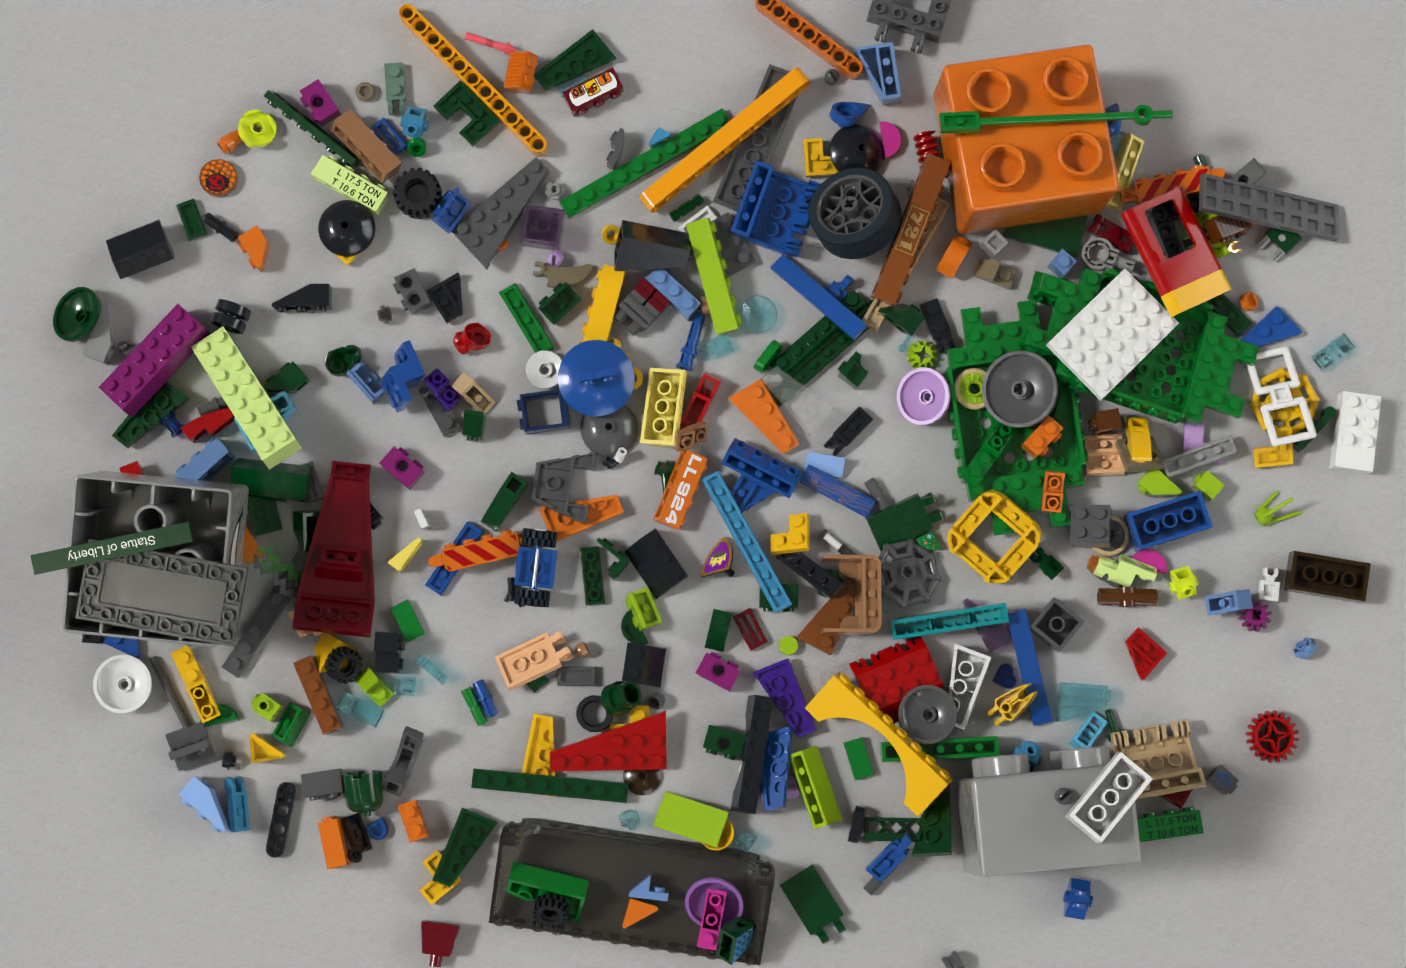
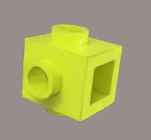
M1189 566L1170 571L1171 582H1169V588L1172 594H1176L1178 600L1197 595L1196 586L1199 585L1196 575H1193Z

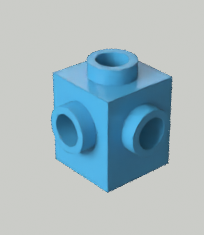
M408 106L400 122V126L403 127V135L421 138L423 132H427L429 121L426 120L427 109Z
M1023 740L1020 746H1016L1013 753L1028 754L1030 772H1032L1036 765H1040L1043 757L1040 754L1041 746H1038L1035 742Z

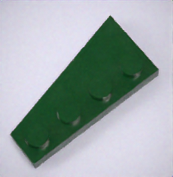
M592 29L535 73L534 77L544 90L547 91L616 60V57Z
M166 381L133 417L128 415L112 436L129 448L190 399Z
M950 784L921 815L919 831H917L915 847L912 851L913 857L952 855Z
M462 808L432 881L450 888L498 822Z

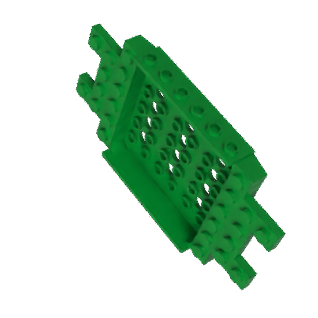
M1085 268L1081 272L1078 284L1044 273L1038 293L1055 299L1048 328L1045 331L1029 326L1023 345L1056 356L1046 344L1119 275V271L1116 269H1106L1101 274ZM1133 276L1166 309L1155 284L1150 281L1138 280L1137 277ZM1207 301L1173 316L1179 324L1131 370L1135 374V380L1130 381L1125 376L1103 400L1174 424L1183 422L1194 426L1198 425L1201 422L1204 407L1239 419L1242 415L1245 399L1228 393L1235 363L1238 361L1253 366L1259 347L1224 335L1228 317L1211 312L1213 305L1208 304ZM1176 331L1184 333L1185 339L1183 341L1176 339ZM1172 348L1180 351L1179 358L1172 357ZM1057 357L1054 371L1058 380L1069 384L1068 388L1095 396ZM1169 365L1173 366L1176 370L1173 376L1166 372V367ZM1163 383L1170 385L1171 391L1169 393L1162 391L1161 385Z
M1037 300L1017 302L1019 321L991 325L982 324L980 307L960 310L966 347L953 348L946 351L948 367L945 373H943L950 388L951 410H949V419L953 423L951 433L952 439L956 443L954 454L955 459H958L959 467H957L958 478H961L960 476L999 421L989 413L986 407L977 410L968 409L957 401L954 389V382L957 376L970 368H979L987 372L996 359L1013 351L1035 353L1048 361L1053 369L1055 368L1056 356L1023 345L1029 326L1041 329ZM1058 380L1060 400L1053 419L1063 429L1060 431L1062 436L1055 443L1051 441L1047 445L1048 448L1052 449L1053 456L1045 458L1038 455L1031 461H1027L1023 457L1025 450L1021 445L1042 422L1027 428H1016L1017 431L996 459V464L990 467L976 488L961 478V484L965 483L968 502L975 501L979 495L986 491L995 490L1006 495L1025 513L1041 511L1045 470L1064 472L1065 479L1061 513H1048L1051 528L1070 526L1066 488L1084 485L1082 467L1088 461V452L1083 447L1085 433L1081 431L1080 427L1083 420L1082 414L1078 412L1077 405L1080 404L1078 393L1075 394L1074 389L1068 388L1069 384ZM971 384L969 386V390L971 393H979V391L975 389L974 384ZM982 418H988L991 421L989 428L981 427L980 420ZM1006 453H1013L1015 455L1013 463L1005 461L1004 456ZM990 512L994 536L1014 533L1009 525L995 513Z

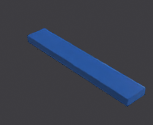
M784 254L770 267L775 274L853 340L867 328V325Z
M1026 609L1008 612V625L1023 685L1027 683L1032 684L1024 690L1027 697L1034 691H1037L1035 699L1028 706L1032 724L1036 726L1051 722L1052 717Z

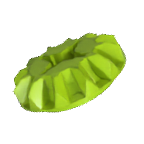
M926 340L917 341L908 349V362L914 369L922 367L932 368L938 359L937 350L933 344ZM923 348H925V354L930 357H925L922 363H920V356L917 353H921Z

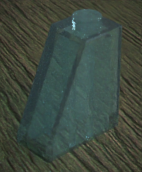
M1059 683L1057 722H1062L1106 706L1107 702L1111 700V690H1108V686Z

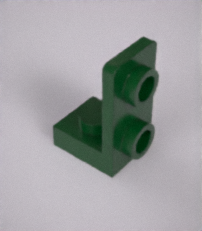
M598 538L596 540L597 543L620 560L618 563L614 561L608 569L610 572L608 576L615 581L629 564L626 560L628 556L621 550L616 552L611 548L613 544L606 538L603 540Z

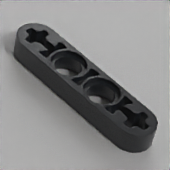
M290 782L281 783L277 789L266 844V852L273 858L280 857L284 853L296 795V788ZM288 785L292 792L287 794L286 799H290V803L286 801L279 802L280 798L284 799L285 796L282 788H286ZM282 804L288 807V813L284 816L278 813V807ZM276 824L284 826L283 834H275L274 827ZM272 836L283 838L282 842L278 841L277 847L280 848V851L276 852V854H273V850H270V847L274 846L276 841L272 840Z

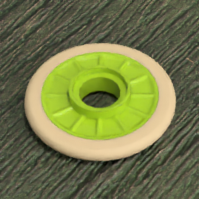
M970 368L957 376L954 382L955 396L962 406L973 410L986 407L982 397V384L986 371L979 368ZM977 384L980 388L979 393H971L969 386Z

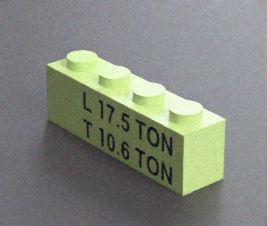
M322 155L311 173L312 177L346 198L361 203L378 216L390 197L388 192H386L387 188L380 184H377V186L372 184L371 179L363 174L361 176L355 174V170L348 165L341 166L334 157L329 155L327 158Z

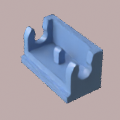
M359 362L346 373L373 404L387 393L383 389L380 379L365 362Z

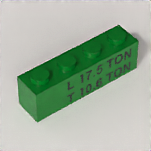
M1194 807L1182 808L1183 812L1175 813V809L1165 810L1163 815H1156L1155 812L1144 813V817L1137 818L1140 842L1203 834L1200 810H1194Z

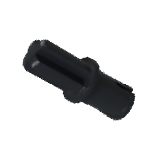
M207 213L204 216L203 222L213 228L216 234L220 233L232 243L237 239L239 232L229 227L226 221L219 220L211 213Z

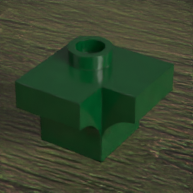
M857 351L847 362L843 361L838 368V371H840L838 377L855 390H857L869 373L861 366L860 359L862 355Z

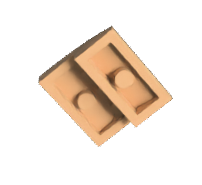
M1122 434L1085 436L1083 445L1084 450L1088 452V461H1086L1085 465L1086 477L1125 474L1124 465L1115 445L1116 439H1122Z

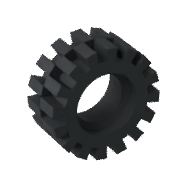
M339 646L337 650H332V655L328 654L327 657L330 659L325 661L328 666H325V670H327L326 673L330 678L341 684H348V681L352 683L353 678L357 679L359 677L356 674H361L362 670L359 667H363V664L360 663L363 660L359 657V653L346 646ZM348 659L347 667L340 672V664L343 660Z
M547 892V895L542 893L541 897L538 896L533 909L534 920H537L538 924L543 923L542 926L544 927L546 925H549V928L553 926L559 928V925L562 927L567 922L570 903H567L568 900L566 898L563 899L562 895L558 897L557 893L553 895L550 892Z

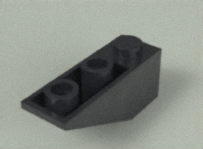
M309 284L273 302L272 307L279 313H287L288 310H296L298 313H306L307 310L325 313L327 310H332V287L330 284Z

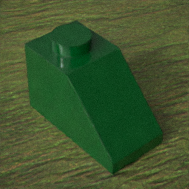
M898 304L878 310L901 333L913 336L925 318L919 313L920 309L913 304L910 306Z
M464 410L462 435L467 438V441L478 442V439L483 440L487 419L484 412Z
M717 609L713 610L704 648L720 652L724 651L733 613Z

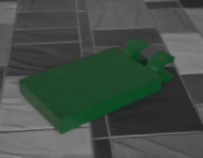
M930 492L920 497L916 493L865 517L880 552L883 550L884 544L906 541L908 538L912 539L933 529L931 523L944 519L939 509L927 514L924 508L926 505L937 502L934 494L932 495Z
M810 865L779 885L809 934L816 933L823 944L829 941L823 927L831 922L839 933L846 930L839 917L844 915L813 865Z

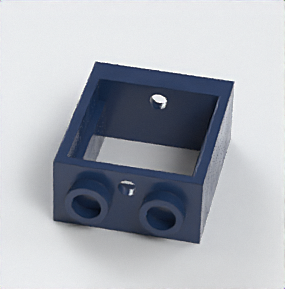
M559 389L520 394V400H517L518 411H522L523 417L519 419L520 429L524 430L526 435L571 429L568 404L563 399ZM559 397L562 423L529 427L526 401Z

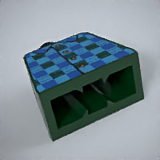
M736 917L720 929L716 956L732 965L750 946L753 930L756 928L755 923L750 919L746 921L741 917Z

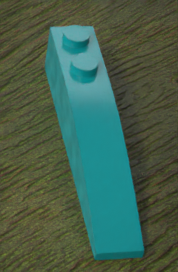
M1006 602L890 619L893 640L1009 622Z

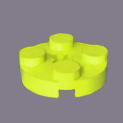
M261 110L246 112L238 122L239 136L246 146L250 148L265 147L275 137L277 127L274 119L269 114L262 113ZM254 125L261 127V130L259 132L254 131Z

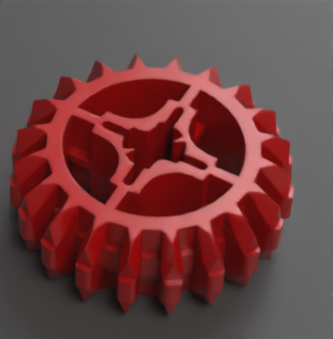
M1275 710L1271 714L1269 711H1265L1264 716L1261 713L1257 714L1259 720L1256 718L1251 720L1255 725L1247 726L1252 730V732H1246L1247 736H1251V739L1246 740V743L1253 744V746L1249 747V750L1256 749L1254 756L1257 757L1261 754L1260 760L1264 761L1267 758L1268 763H1272L1273 759L1278 763L1280 762V757L1283 760H1287L1286 753L1293 755V751L1290 748L1297 749V745L1293 744V741H1299V738L1294 737V734H1298L1299 731L1292 730L1296 724H1289L1291 718L1286 717L1284 719L1283 712L1278 716ZM1272 721L1281 724L1285 731H1278ZM1266 722L1265 733L1258 736L1260 727ZM1272 734H1280V736H1277L1276 739H1274L1275 741H1273V739H1264L1265 737H1269V735ZM1287 737L1284 747L1279 751L1280 740ZM1259 742H1267L1273 753L1263 749Z

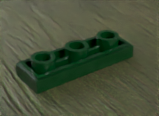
M599 546L580 548L586 606L605 604ZM592 572L596 574L594 579L589 578V574Z

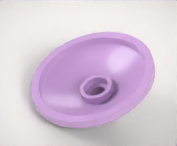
M922 367L910 371L903 377L897 389L898 408L901 414L914 424L928 425L938 421L945 414L950 403V388L946 379L941 373L931 368ZM928 394L931 395L930 400L927 399Z

